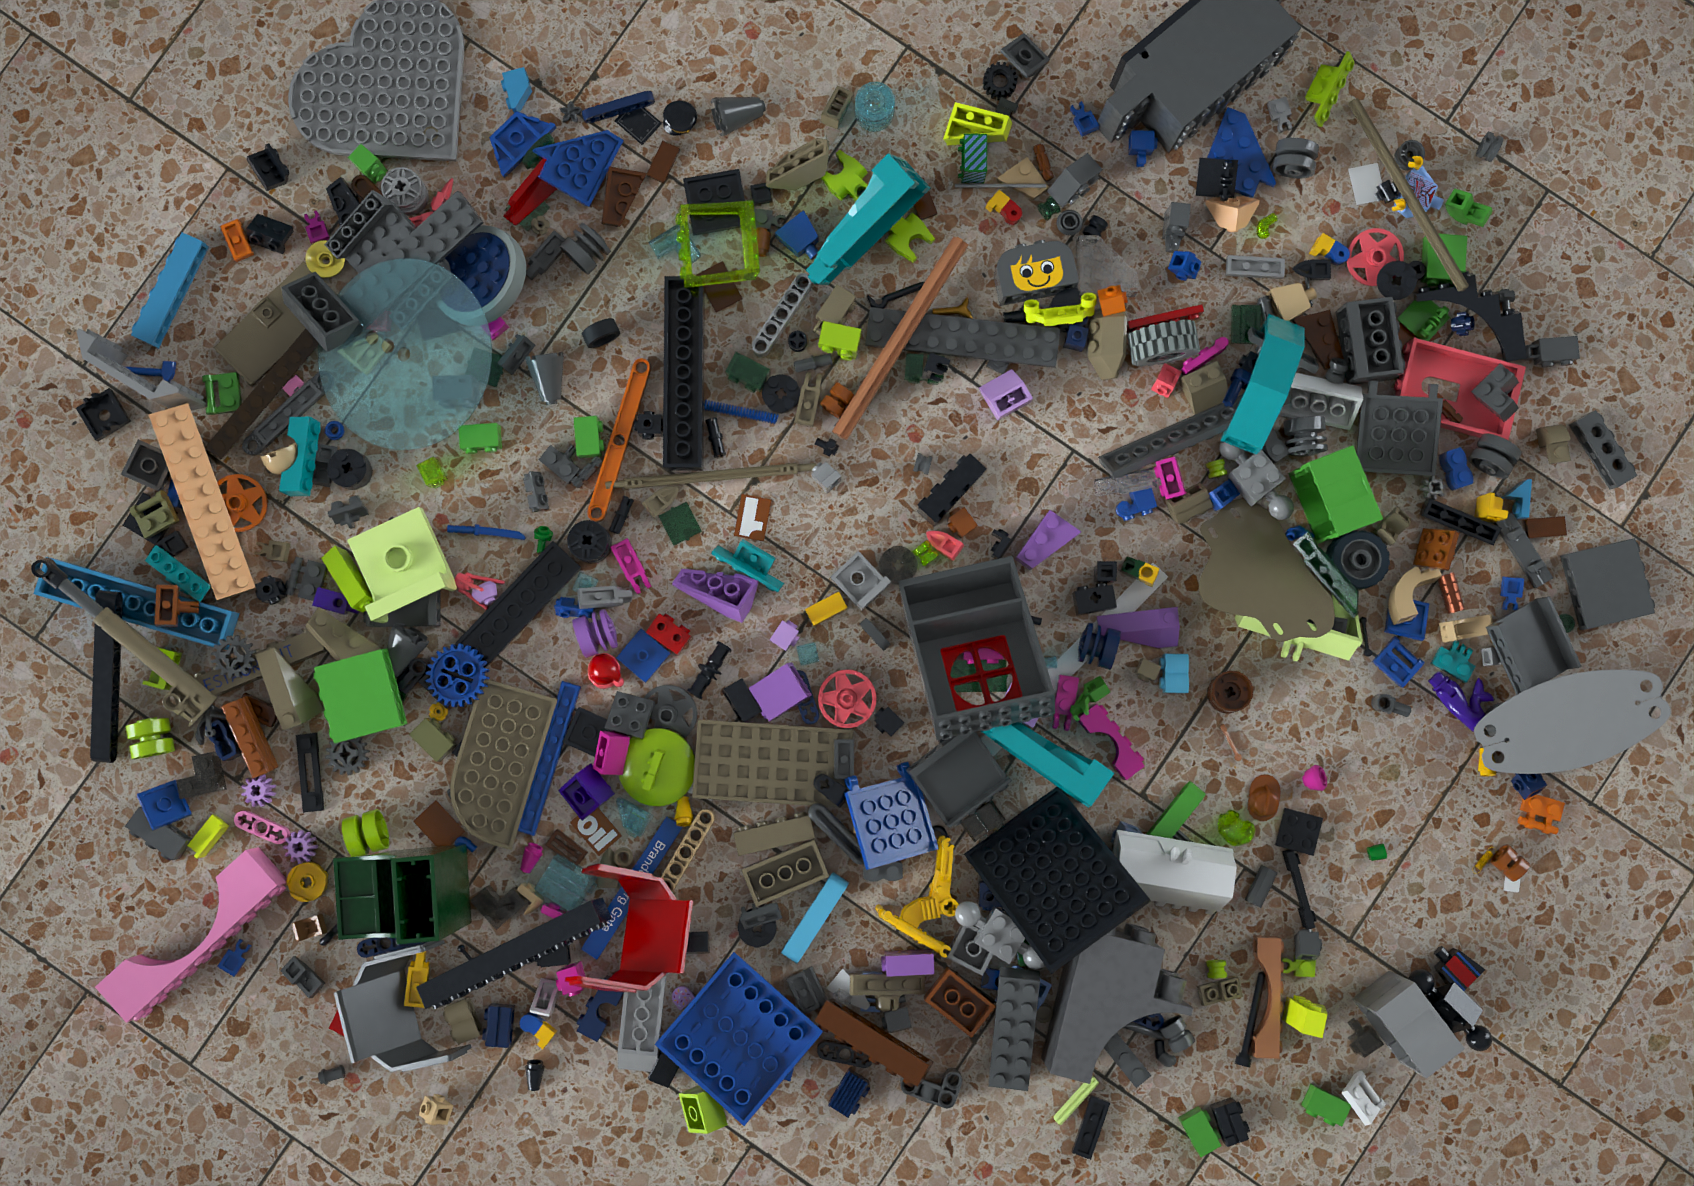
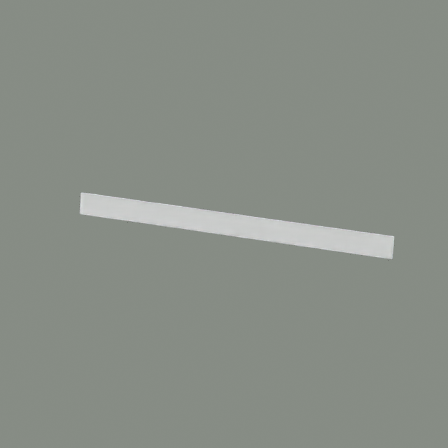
M1159 568V573L1153 587L1136 579L1116 600L1117 608L1106 610L1102 615L1135 612L1168 576ZM1097 620L1093 623V633L1097 627ZM1080 638L1048 669L1054 693L1057 690L1059 675L1072 676L1088 659V655H1086L1083 662L1078 661ZM986 735L981 738V741L992 756L1002 748Z

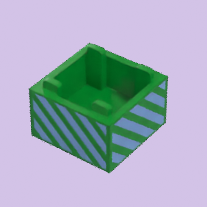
M964 134L963 139H960L962 146L958 147V152H961V173L958 174V178H961V183L984 184L987 174V134Z

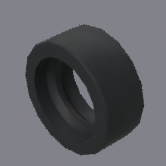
M608 318L591 324L581 334L588 348H597L615 340L621 333L615 320Z

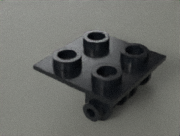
M1199 158L1196 196L1220 197L1222 201L1234 198L1238 160Z
M1284 808L1275 845L1314 856L1323 818Z

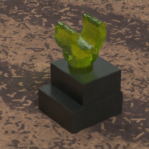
M1001 97L995 112L1010 117L1011 112L1016 113L1019 105Z

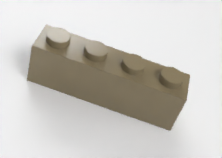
M805 812L794 814L795 818L779 817L775 819L774 823L770 824L767 821L758 822L756 827L749 828L748 825L737 827V831L733 835L738 856L814 839L815 833L812 820Z

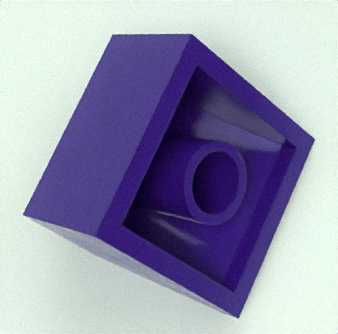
M591 763L576 773L558 790L582 821L615 794L599 772L593 769Z

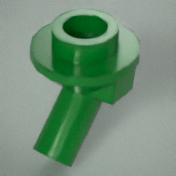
M539 526L534 529V539H538V554L545 550L546 541H551L553 532L547 526Z

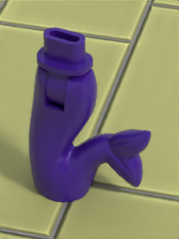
M1440 671L1428 680L1433 686L1432 690L1436 691L1444 706L1472 732H1474L1477 723L1486 715L1481 708V702L1495 700L1490 693L1484 692V684L1480 678L1477 679L1474 685L1469 705L1461 687L1455 681L1449 679L1448 676H1444Z

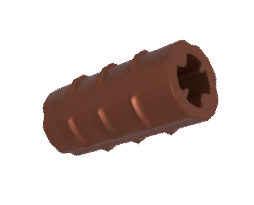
M1454 572L1442 575L1438 579L1447 614L1465 610Z

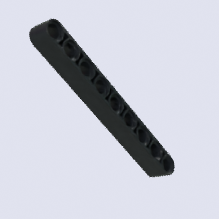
M99 590L96 594L95 602L104 609L106 607L110 608L114 614L122 618V593ZM94 624L90 758L93 762L114 763L117 758L121 644L101 629V626Z

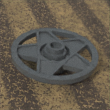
M661 685L649 691L645 695V699H649L651 695L658 691V704H654L650 719L655 720L654 728L668 730L671 728L682 734L680 736L683 738L688 736L697 721V707L691 695L675 685ZM669 689L680 692L686 698L674 700ZM692 708L693 718L689 726L683 715Z

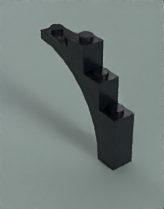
M1461 271L1469 285L1467 289L1461 292L1456 289L1454 284L1450 285V282L1440 283L1436 288H1430V286L1420 287L1418 291L1413 292L1414 300L1417 302L1429 300L1448 301L1474 311L1493 331L1500 345L1504 361L1510 362L1527 358L1521 312L1515 311L1512 308L1503 310V313H1501L1499 295L1496 292H1492V290L1480 291L1478 295L1475 274L1469 273V271Z

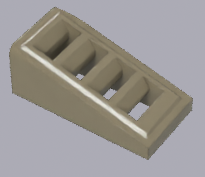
M837 85L821 114V123L838 129L854 96V92ZM837 95H840V96L845 97V98H847V99L844 100V99H842V98L837 97Z

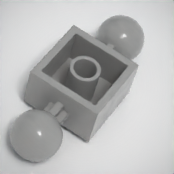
M1221 441L1219 446L1221 455L1225 459L1235 460L1239 465L1227 478L1232 481L1248 504L1252 507L1265 497L1270 502L1269 512L1275 519L1284 520L1289 518L1294 511L1293 501L1285 495H1278L1274 490L1286 478L1262 449L1257 455L1254 454L1248 459L1243 453V449Z
M964 901L957 906L955 917L960 925L965 927L975 925L980 928L973 939L977 945L1008 964L1011 963L1018 952L1023 955V960L1029 968L1037 970L1045 966L1033 948L1023 942L1025 937L1008 914L994 906L987 918L981 915L979 907L974 902Z

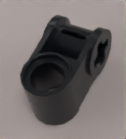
M819 774L814 778L813 785L816 790L841 808L846 801L845 793L849 792V790L825 774ZM820 780L825 781L827 786L821 787Z

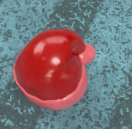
M599 653L591 659L588 665V677L593 685L601 689L611 688L614 685L615 687L623 686L624 680L621 678L620 665L614 656L608 653Z

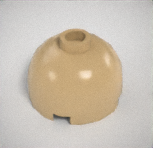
M295 442L289 444L288 447H281L269 452L260 458L267 470L273 474H281L288 470L296 461L298 447Z

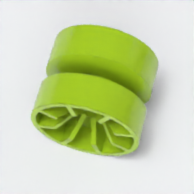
M147 718L125 726L128 739H140L139 743L129 746L131 759L152 757L175 751L173 738H161L160 736L171 731L169 718Z
M375 809L364 812L362 819L359 815H354L342 820L343 839L351 856L368 855L370 849L372 852H378L389 848L388 828L380 810Z

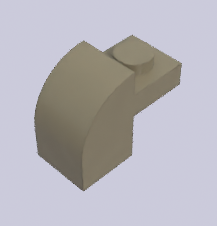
M1559 424L1536 429L1539 448L1546 447L1549 464L1571 461L1568 441L1571 439L1564 425Z
M1397 506L1377 525L1373 533L1380 537L1383 543L1391 546L1396 542L1398 535L1410 525L1412 519Z

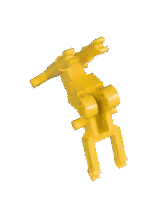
M940 835L936 839L939 849L936 854L935 874L932 883L929 885V895L916 898L905 905L901 910L900 917L892 915L890 911H885L880 904L876 905L875 910L880 918L890 923L893 927L910 936L913 940H917L919 944H924L936 953H939L940 956L946 958L947 955L943 953V950L947 949L950 951L951 948L944 942L928 935L926 931L923 932V929H918V926L923 921L941 918V914L948 917L954 916L955 910L959 905L950 895L954 845L947 843L951 840L950 838ZM949 902L950 906H947L946 909H944V905H948Z

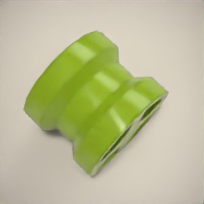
M1224 459L1205 464L1206 468L1209 469V479L1228 474L1224 468Z
M1226 960L1206 961V966L1209 968L1207 978L1219 979L1227 977V972L1225 971Z

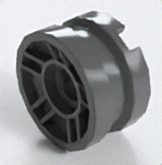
M1488 131L1478 146L1476 156L1479 158L1484 157L1486 161L1492 162L1498 154L1504 138L1501 136L1496 137L1494 133Z
M1408 140L1396 150L1394 159L1399 168L1410 170L1413 168L1408 167V163L1414 162L1412 156H1421L1424 159L1425 149L1420 142Z

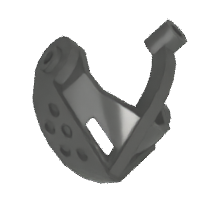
M213 704L205 711L197 726L195 735L199 745H203L205 741V725L207 727L205 731L207 737H213L216 734L215 730L212 729V718L220 717L226 719V714H224L223 710Z

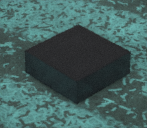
M766 183L750 185L754 206L772 202L770 188L766 186Z

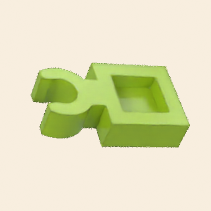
M1295 955L1294 961L1286 957L1281 958V961L1288 963V967L1284 969L1283 973H1290L1294 970V976L1315 977L1316 960L1295 959Z

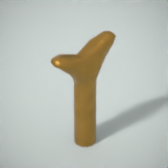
M968 297L958 307L932 308V314L935 315L959 314L973 319L971 312L967 308L969 304Z

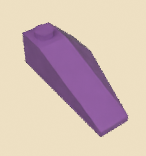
M681 569L672 585L722 615L742 623L752 608L758 581L742 574L724 575L723 572L712 574L705 573L702 570Z
M1178 607L1096 616L1097 625L1101 626V635L1105 634L1107 628L1121 631L1120 640L1155 648L1178 646L1180 629Z

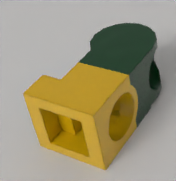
M1126 557L1120 572L1153 587L1159 573V568L1143 561Z

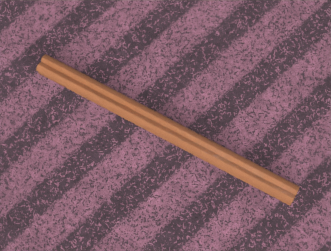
M953 236L832 430L838 437L847 441L968 247V244L961 238Z

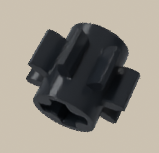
M1390 180L1376 187L1378 191L1375 193L1378 202L1384 200L1385 204L1399 197L1397 194L1398 188Z

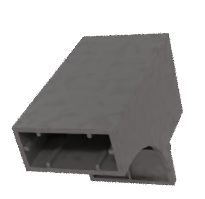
M1126 923L1124 932L1116 931L1115 927L1063 966L1054 1002L1053 1015L1049 1023L1041 1059L1050 1074L1090 1084L1095 1064L1101 1051L1112 1036L1121 1028L1136 1019L1156 1013L1192 1015L1193 1008L1183 1000L1187 980L1179 977L1178 973L1161 968L1165 949L1155 943V933L1149 932L1147 928Z

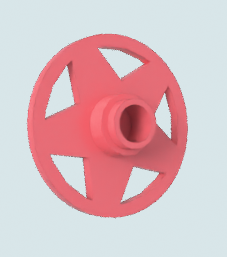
M1380 228L1368 229L1359 233L1348 247L1350 256L1346 264L1352 277L1361 284L1377 286V275L1380 269L1389 262L1397 261L1390 255L1395 244L1399 252V261L1404 262V251L1399 239L1393 233ZM1369 233H1381L1387 236L1376 242ZM1359 240L1362 252L1351 257L1353 247ZM1353 268H1365L1366 280L1358 276Z
M840 670L828 676L822 683L818 694V704L823 716L830 723L842 728H853L866 722L874 712L876 692L872 682L864 674L855 670ZM846 674L856 675L864 681L852 685ZM835 677L836 690L823 693L827 683ZM871 689L872 704L869 709L862 698ZM823 704L835 707L834 720L826 713ZM851 713L863 717V719L855 723L844 724Z

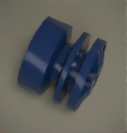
M1088 622L1079 641L1078 661L1083 662L1085 656L1088 655L1087 664L1091 665L1094 657H1097V667L1111 670L1117 654L1121 631L1107 628L1105 634L1101 635V626L1097 625L1093 633V623Z

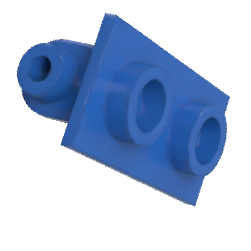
M560 597V599H556V605H554L556 615L563 618H579L582 616H586L588 619L592 618L593 609L595 610V608L580 609L579 601L577 605H574L575 598Z

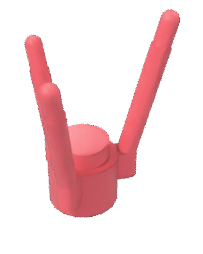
M459 572L455 577L456 586L459 588L458 592L466 595L485 610L488 609V606L480 604L468 592L471 588L481 592L484 590L482 587L473 584L474 580L472 579L505 584L503 580L477 576L468 572L466 574Z

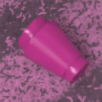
M530 842L525 846L520 867L521 871L531 873L543 855V848L540 845Z

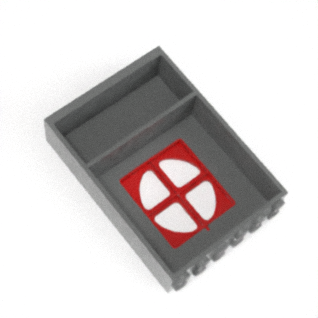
M1013 556L898 581L901 604L936 740H948L958 735H969L980 730L988 731L994 727H1006L1012 723L1028 722L1034 718H1046L1055 714L1054 689ZM981 648L994 650L1002 655L1009 665L985 671L982 667L978 650ZM970 652L976 673L952 678L951 669L955 660L962 653ZM1007 674L1012 675V684L1008 693L1001 700L993 701L987 685V679ZM979 682L985 703L974 705L965 701L956 693L954 687L966 683Z

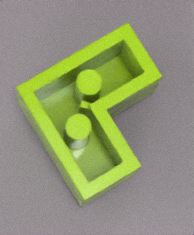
M823 321L818 346L827 353L837 351V356H841L842 360L852 361V359L857 357L861 329Z

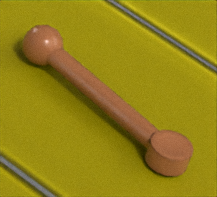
M1221 724L1220 728L1235 754V760L1241 761V754H1238L1225 725Z

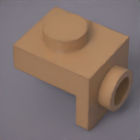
M323 914L292 923L297 942L328 933Z

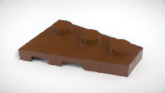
M609 166L601 224L621 227L647 173Z
M1330 310L1292 320L1294 324L1305 327V340L1312 348V352L1324 370L1330 369L1331 358L1344 359Z

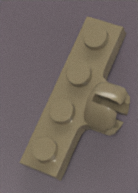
M850 974V995H874L875 1008L877 1010L896 1011L899 1008V998L901 995L925 994V975L887 977L886 974Z

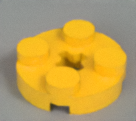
M305 862L293 867L286 880L290 895L301 902L318 899L326 891L328 885L327 872L320 865L313 862ZM310 877L312 884L305 887L303 879Z

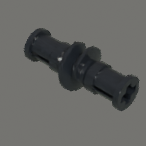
M717 641V646L708 657L706 664H698L701 672L696 676V680L691 688L687 689L690 694L702 700V694L707 686L710 685L712 679L717 681L714 675H722L718 669L722 666L727 654L732 652L731 648Z

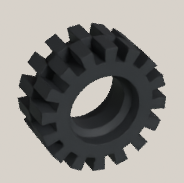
M997 62L996 65L994 63L991 64L990 68L986 69L983 77V89L986 90V94H990L992 99L997 97V100H1000L1001 97L1007 99V96L1010 97L1015 91L1018 82L1016 70H1012V65L1010 64L1006 66V62H1003V65H1000V62ZM996 75L1006 77L1007 84L1004 87L994 85L993 78Z

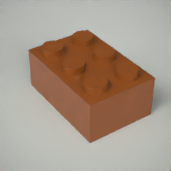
M949 966L945 968L924 995V1000L971 1038L996 1007L994 1002Z

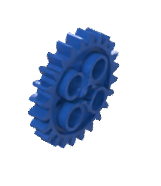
M451 644L450 649L444 646V653L437 651L438 658L431 657L434 663L427 664L431 671L425 672V674L430 675V678L425 681L432 684L428 687V690H435L432 697L439 696L437 701H444L446 706L451 704L452 707H457L459 704L460 707H465V702L471 705L472 698L479 700L477 694H484L481 688L488 687L484 680L490 679V677L485 676V673L490 670L483 667L487 664V661H480L483 655H476L478 650H471V646L466 645L464 648L463 644H458L457 647ZM454 658L455 665L454 667L450 668L449 662L451 659ZM469 665H472L473 672L468 675L467 668ZM442 669H446L448 671L458 673L459 675L473 679V682L471 683L464 679H459L455 676L443 673ZM447 677L448 684L446 686H443L442 680L443 678ZM465 683L466 690L461 693L460 686Z

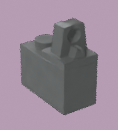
M1171 202L1165 211L1162 239H1165L1166 252L1174 253V251L1179 250L1180 242L1189 227L1191 204Z

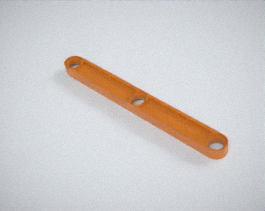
M643 358L637 359L633 364L587 514L595 522H601L606 516L614 491L613 486L615 481H617L634 421L637 417L651 372L649 362ZM639 363L647 365L645 372L640 373L637 371ZM616 436H624L625 441L622 445L614 443ZM612 481L610 489H606L605 482ZM595 508H599L602 511L601 517L597 519L591 515L592 510Z

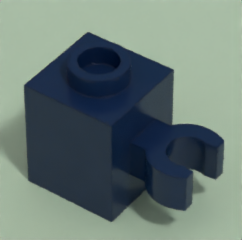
M1085 317L1082 323L1076 322L1073 325H1069L1063 348L1082 352L1089 328L1084 327L1088 317Z

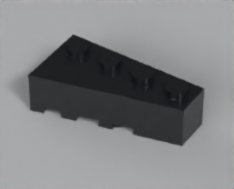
M969 454L967 457L963 455L956 462L958 466L954 470L950 469L943 476L945 480L941 484L937 483L930 490L931 494L929 497H924L917 504V512L933 527L987 470L972 454Z

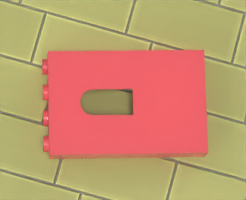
M1413 338L1405 343L1403 348L1405 370L1394 384L1395 396L1428 397L1422 390V382L1427 377L1460 384L1456 402L1446 401L1456 410V414L1459 413L1463 417V420L1460 423L1451 422L1450 418L1447 419L1441 414L1440 428L1478 438L1486 433L1509 440L1515 413L1507 421L1503 422L1480 403L1471 391L1501 363L1519 381L1507 394L1517 404L1525 374V366L1418 338Z

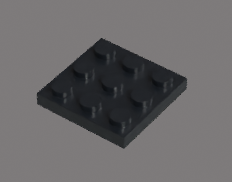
M739 169L683 178L693 236L749 226Z

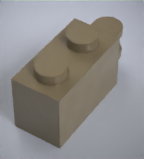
M837 284L817 313L816 320L818 323L814 327L813 332L820 336L822 329L820 326L823 324V321L844 325L848 312L852 313L857 306V303H855L856 296Z

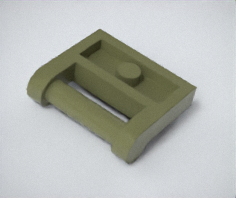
M164 490L158 491L154 497L129 509L131 515L135 517L144 538H151L179 522L173 505ZM161 502L162 507L144 516L143 511Z

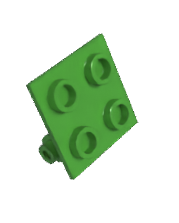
M1414 300L1397 320L1418 339L1429 341L1448 321L1450 316L1448 314L1449 309L1446 306L1441 308L1432 300L1419 302Z

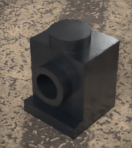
M1097 561V566L1094 567V582H1116L1117 562Z

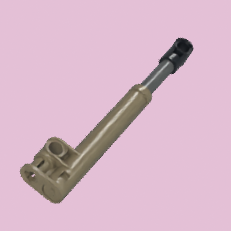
M43 558L32 564L31 571L34 576L42 578L54 589H60L93 616L95 624L101 626V629L173 687L163 698L162 704L165 709L184 717L189 721L188 725L191 727L215 702L217 697L117 614H114L110 608L106 607L104 609L68 579L69 576L56 566L54 560ZM41 563L47 566V572L41 570ZM171 696L178 699L177 705L170 701Z

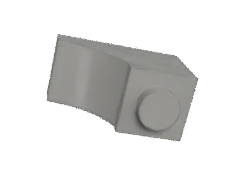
M820 462L812 469V478L826 493L830 492L841 482V475L827 462L823 464Z

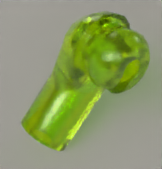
M1271 213L1258 221L1256 234L1260 239L1269 237V226L1278 221L1275 213Z

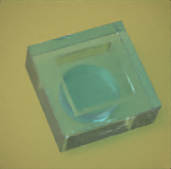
M579 572L572 590L577 592L579 588L596 587L598 579Z

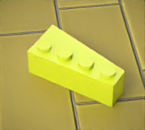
M1294 995L1293 998L1286 997L1282 1020L1302 1034L1323 1038L1328 1014L1324 1005L1312 1003L1305 997Z

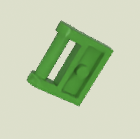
M232 372L202 376L207 398L206 414L215 415L235 412L242 404L239 373ZM213 382H218L220 407L215 406Z

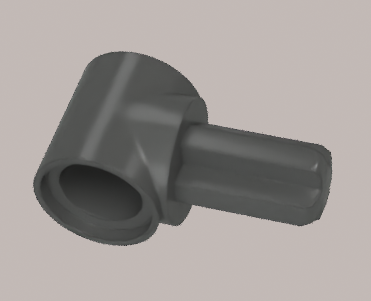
M1377 694L1371 700L1372 708L1378 712L1387 714L1393 712L1408 717L1411 713L1410 706L1397 702L1389 694ZM1381 698H1384L1386 701L1384 708L1379 704Z

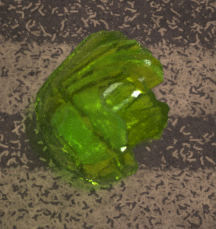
M1228 810L1226 813L1219 815L1217 824L1219 834L1232 846H1241L1249 843L1255 835L1254 824L1249 820L1242 821L1239 818L1240 814L1238 812Z

